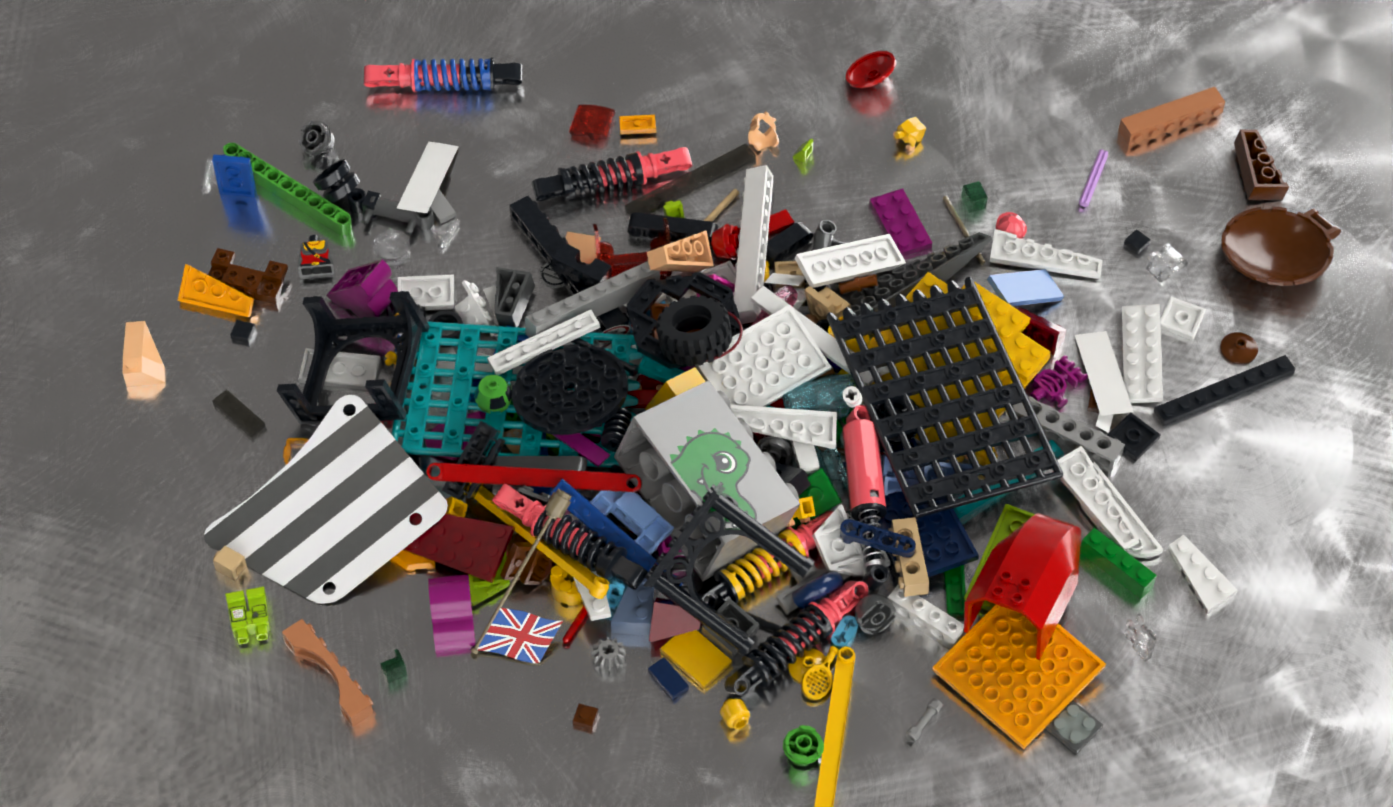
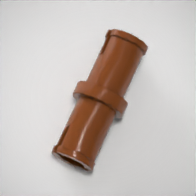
M873 274L840 282V293L844 294L856 290L860 292L864 288L878 286L877 277Z

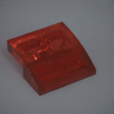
M578 105L569 131L571 136L588 135L590 140L607 139L615 110L597 105Z

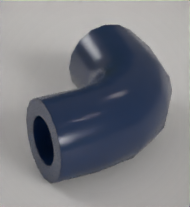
M831 571L813 579L792 593L794 603L800 609H805L810 602H816L841 588L843 584L842 576L836 571Z

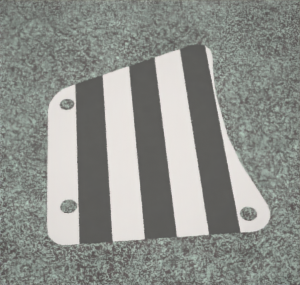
M345 395L335 402L311 438L294 458L251 497L206 528L204 540L209 546L218 551H221L224 546L231 548L245 557L247 567L315 603L325 604L343 598L437 523L445 515L448 505L447 500L364 401L356 395ZM347 404H353L356 407V411L352 416H346L343 413V409ZM413 513H419L422 516V522L419 525L410 524L409 518ZM327 582H333L336 586L335 592L331 595L323 592V586Z

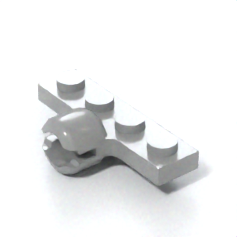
M813 564L803 578L790 569L791 574L797 581V585L776 598L786 615L799 609L792 599V593L813 579L828 573L826 568L819 570ZM840 574L842 576L843 582L853 576L847 574Z

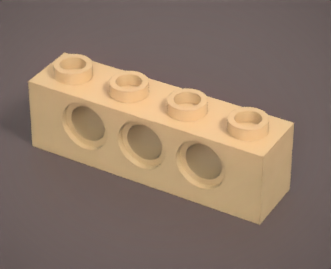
M916 518L892 520L891 528H888V531L910 537L916 543L915 553L911 557L892 554L897 558L895 570L896 573H900V577H898L899 589H903L904 597L928 594L929 579ZM898 540L896 541V548H898ZM906 544L903 549L907 550L910 548V545Z

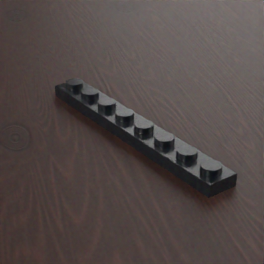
M1284 355L1156 406L1154 413L1164 426L1291 375L1295 372V367L1288 357Z

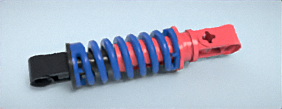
M493 57L485 59L487 66H484L482 58L478 59V66H475L473 59H469L468 67H465L464 59H460L459 64H455L454 59H450L449 64H446L445 59H441L440 64H436V60L432 59L429 65H427L425 59L422 61L412 59L409 65L404 63L399 65L364 66V86H400V88L409 86L412 87L413 92L422 90L432 91L433 86L437 91H441L443 86L446 91H450L452 86H454L456 91H459L463 84L466 91L470 90L471 85L475 91H478L482 82V89L494 91L495 85H520L522 83V65L520 63L495 64Z

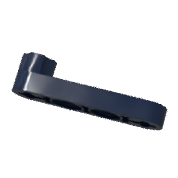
M852 519L844 520L840 526V537L846 544L857 542L902 557H911L915 553L916 543L910 537ZM870 531L874 534V537L865 539L863 533ZM890 537L893 543L885 545L882 543V539ZM897 540L899 541L898 548H896ZM906 544H909L910 548L904 550V546H906Z

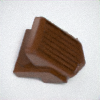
M518 533L515 536L500 574L503 580L514 579L532 547V544ZM535 548L518 580H521L524 585H540L542 580L550 577L551 569L556 563Z

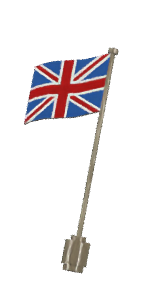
M557 489L556 493L553 492L544 508L547 511L546 515L549 516L478 642L475 647L471 648L470 651L477 655L479 650L494 652L523 662L540 663L564 620L546 619L525 611L502 608L551 520L562 519L572 498L568 493Z

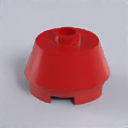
M725 224L712 233L711 246L718 258L735 260L738 257V235L740 234L738 226L733 227V225Z

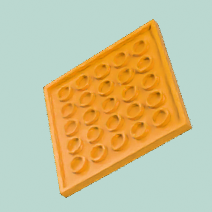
M996 604L969 630L968 634L966 633L932 667V671L1024 750L1106 667V663L1059 624H1057L1041 659H1036L1038 629L1022 613Z

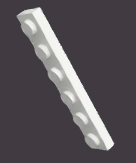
M588 310L488 357V362L494 373L500 375L530 361L547 350L558 348L600 328V324L592 310Z

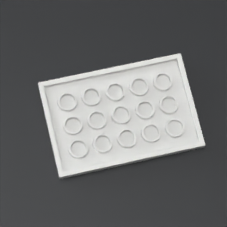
M790 305L745 329L739 344L727 355L715 359L713 362L703 363L704 365H695L705 381L709 380L716 391H722L726 394L730 405L756 407L770 405L831 369V365ZM740 333L732 337V341L726 351L737 342Z

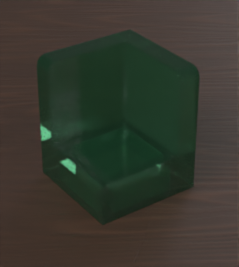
M981 182L963 185L961 197L968 212L986 209L988 197Z
M398 649L394 650V658L380 663L388 683L407 676L406 666Z

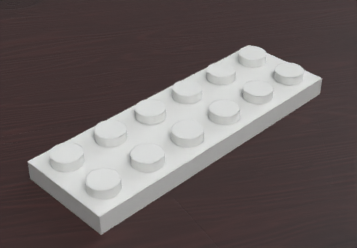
M890 234L797 254L794 258L809 286L812 288L893 270L906 264Z
M1160 304L1122 306L1124 384L1130 402H1163Z

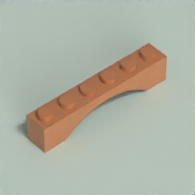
M303 619L297 621L282 631L284 642L295 656L315 661L333 676L340 691L339 705L341 713L352 727L356 726L373 714L371 698L367 694L363 695L362 689L356 680L352 681L350 679V674L346 667H341L338 664L336 655L326 649L325 641L321 637L317 638L313 626L310 623L306 624Z

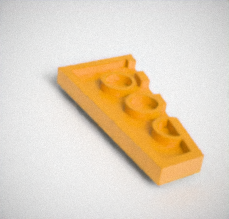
M185 264L178 301L251 317L254 298Z

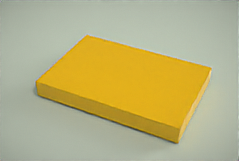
M697 630L676 635L660 648L662 654L703 690L732 665V660Z

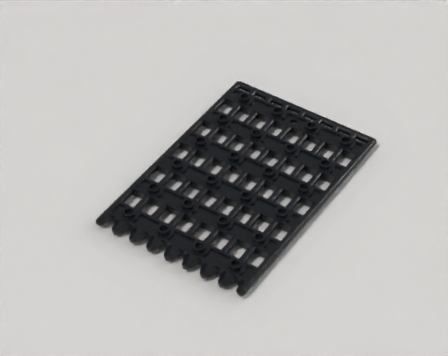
M972 277L965 279V289H961L956 282L951 280L947 284L948 293L946 294L938 286L933 285L930 288V298H927L920 290L916 289L913 292V302L911 303L905 296L898 294L895 298V307H892L887 300L881 298L878 301V311L876 312L869 304L863 303L860 307V316H857L848 307L843 310V320L841 321L832 312L826 315L856 387L862 395L863 403L871 421H873L877 435L908 506L915 518L928 516L1063 477V471ZM978 307L983 319L973 322L968 309ZM960 311L966 324L956 326L950 313ZM943 316L948 329L939 331L933 318ZM926 320L931 333L921 335L916 322ZM908 325L913 338L903 340L898 327ZM891 329L896 342L886 344L881 331ZM873 334L878 347L868 349L863 336ZM855 338L861 351L851 354L845 341ZM992 338L998 351L988 354L983 340ZM975 343L981 356L970 358L965 345ZM957 347L963 360L953 363L948 350ZM940 352L946 365L935 367L930 354ZM923 357L928 370L918 372L912 359ZM905 361L910 375L900 377L895 364ZM887 366L893 379L882 381L877 368ZM1007 370L1013 383L1003 386L997 373ZM870 371L875 384L865 386L859 373ZM990 375L995 388L985 390L980 377ZM972 380L978 393L968 395L962 382ZM955 384L960 398L950 400L945 387ZM937 389L943 402L933 405L927 391ZM920 394L925 407L915 410L909 396ZM902 398L907 412L897 414L892 401ZM884 403L890 417L879 419L874 406ZM1022 403L1028 416L1018 419L1012 405ZM1005 407L1011 421L1000 423L995 410ZM987 412L993 426L983 428L977 415ZM970 417L975 431L965 433L959 419ZM952 422L957 436L947 438L942 424ZM934 427L940 440L930 443L924 429ZM916 431L922 445L912 448L906 434ZM1037 435L1043 449L1033 452L1027 438ZM898 436L904 450L893 452L888 439ZM1020 440L1026 454L1015 456L1010 443ZM1002 445L1008 459L998 461L992 448ZM985 450L990 464L980 466L975 452ZM967 455L973 469L962 471L956 457ZM949 460L955 474L944 476L939 462ZM931 465L937 479L926 481L921 467ZM1053 468L1054 472L1048 474L1043 473V471ZM913 470L919 484L908 486L903 472ZM1035 473L1036 477L1026 480L1025 476ZM978 475H983L985 479L980 480ZM1016 478H1017L1018 481H1019V482L1012 483V484H1008V482H1007V481H1009V480H1013V479H1016ZM1000 483L1001 487L990 489L991 485ZM982 488L983 492L977 494L972 493V491ZM964 493L965 497L959 499L954 498V496ZM946 498L947 502L941 504L936 503V501ZM927 503L929 505V507L918 509V506L924 505Z

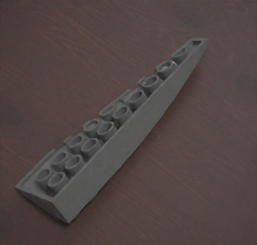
M978 232L958 241L959 245H948L943 248L944 251L938 254L934 252L927 254V258L922 261L916 259L891 270L892 274L877 276L878 286L864 288L860 292L856 290L844 294L839 293L838 295L850 303L851 309L857 316L861 315L860 307L863 303L869 304L875 312L878 311V301L881 298L887 300L892 307H895L896 296L902 294L906 297L927 272L946 282L974 258L992 240V237Z

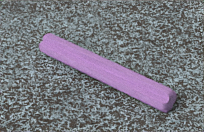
M1103 149L1099 150L1079 200L1080 206L1087 207L1089 205L1108 157V152Z

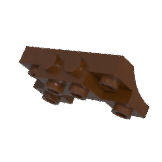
M217 248L211 260L212 267L208 273L209 276L255 300L277 304L288 270L287 264L269 261L265 272L233 265L236 257L235 252Z

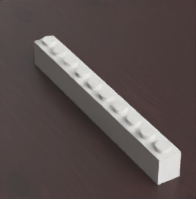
M767 165L746 169V177H744L745 189L742 193V219H740L741 230L738 235V260L735 264L736 277L734 278L735 291L733 292V299L738 309L741 324L761 320V308L751 302V297L764 286L773 175Z

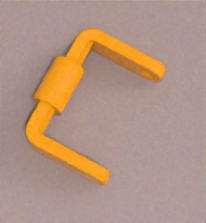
M288 438L286 440V446H284L283 450L285 466L291 458V444H306L309 439Z

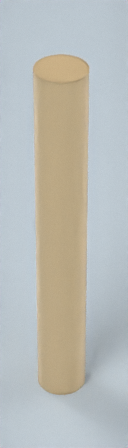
M733 189L703 221L713 222L739 195V191Z

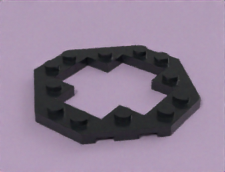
M700 272L692 273V276L685 277L681 275L669 276L664 280L657 281L655 278L647 279L627 303L626 309L637 351L669 369L687 367V365H678L676 361L673 363L665 357L660 349L659 340L651 336L656 330L657 320L646 315V312L662 293L679 301L690 289L701 296H706L708 299L711 297L719 301L728 312L734 314L739 319L732 289ZM729 315L733 337L740 333V327L737 321Z

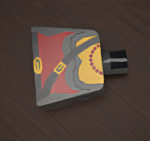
M311 235L309 242H303L300 245L298 259L300 278L335 274L328 242L326 240L320 241L318 235Z

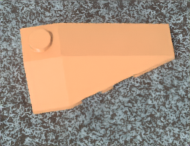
M145 321L126 322L123 349V377L126 387L165 383V367Z

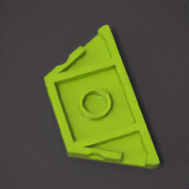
M506 552L493 583L469 575L472 606L481 603L510 586V580H503L500 576L507 559Z

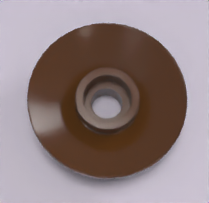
M1234 332L1222 339L1220 350L1228 361L1235 364H1247L1256 358L1258 345L1251 336L1241 332Z

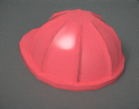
M1013 212L1002 213L997 219L996 229L1015 234L1017 238L1021 239L1025 236L1027 226L1019 215Z

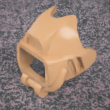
M767 111L756 114L750 123L748 143L749 145L752 144L757 151L768 147L775 148L779 143L774 123L776 119L771 117ZM761 119L770 125V128L765 133L758 130Z

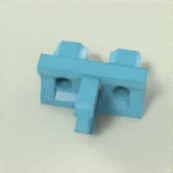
M614 577L609 581V589L606 595L610 611L616 612L628 586Z

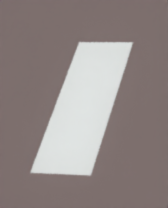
M428 142L397 209L428 213L459 146Z
M1107 331L1075 335L1100 415L1134 412Z

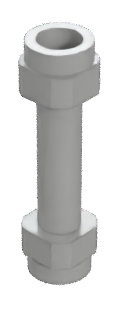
M933 698L928 703L926 712L915 726H911L908 729L905 737L911 742L918 740L921 736V730L933 715L939 713L943 704L938 699Z

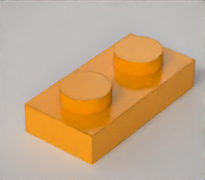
M655 115L619 116L620 135L656 133Z

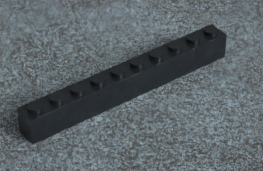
M526 196L510 204V216L552 268V257L564 242L568 244V241L565 237L562 238L557 227L549 222L546 213L540 211L535 200L532 201L529 196ZM580 261L578 263L580 265H586L585 262ZM554 270L573 295L588 289L586 285L573 281L570 277L559 274ZM619 307L596 317L602 332L619 325L629 326L627 314L622 313Z

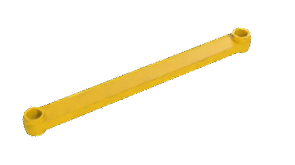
M482 484L474 499L508 526H513L518 534L533 545L537 537L531 535V527H526L522 524L521 519L498 507L492 501L495 495L483 487ZM544 539L539 541L536 547L538 550L588 588L591 596L598 599L604 598L609 589L610 583L608 580L596 576L588 568L579 564L578 561L572 560L570 555H564L561 550L553 548V545L546 544Z
M842 647L837 654L824 738V751L821 758L814 807L834 806L855 664V653L851 647ZM843 656H848L850 658L844 659Z

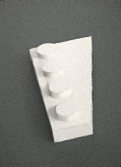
M1185 535L1169 544L1168 550L1178 567L1186 575L1187 582L1193 587L1197 599L1202 602L1206 614L1237 593L1238 590Z

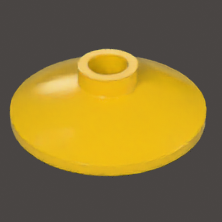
M814 648L810 651L804 650L803 657L796 656L797 660L794 664L788 663L789 673L794 680L801 683L806 671L814 665L824 663L826 656ZM809 661L812 662V664L808 665L805 662Z

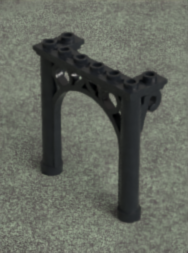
M720 482L717 486L713 484L703 497L705 500L702 506L697 505L691 513L694 516L690 523L686 520L679 530L682 534L679 538L674 536L668 544V547L671 549L667 554L663 552L656 561L659 565L655 563L644 577L647 581L643 586L657 589L736 648L737 652L744 657L756 640L706 604L696 592L693 582V568L701 550L718 537L741 535L757 543L802 578L807 574L815 561L810 557L806 558L740 509L736 500L723 493L726 488ZM710 517H717L720 520L719 531L710 532L706 529L705 523ZM725 518L738 528H725ZM700 524L701 532L708 537L691 538V534ZM683 545L688 549L687 558L690 561L684 557L674 558ZM676 563L684 564L686 575L680 578L675 577L671 572L672 567ZM687 581L689 593L679 586L680 583Z

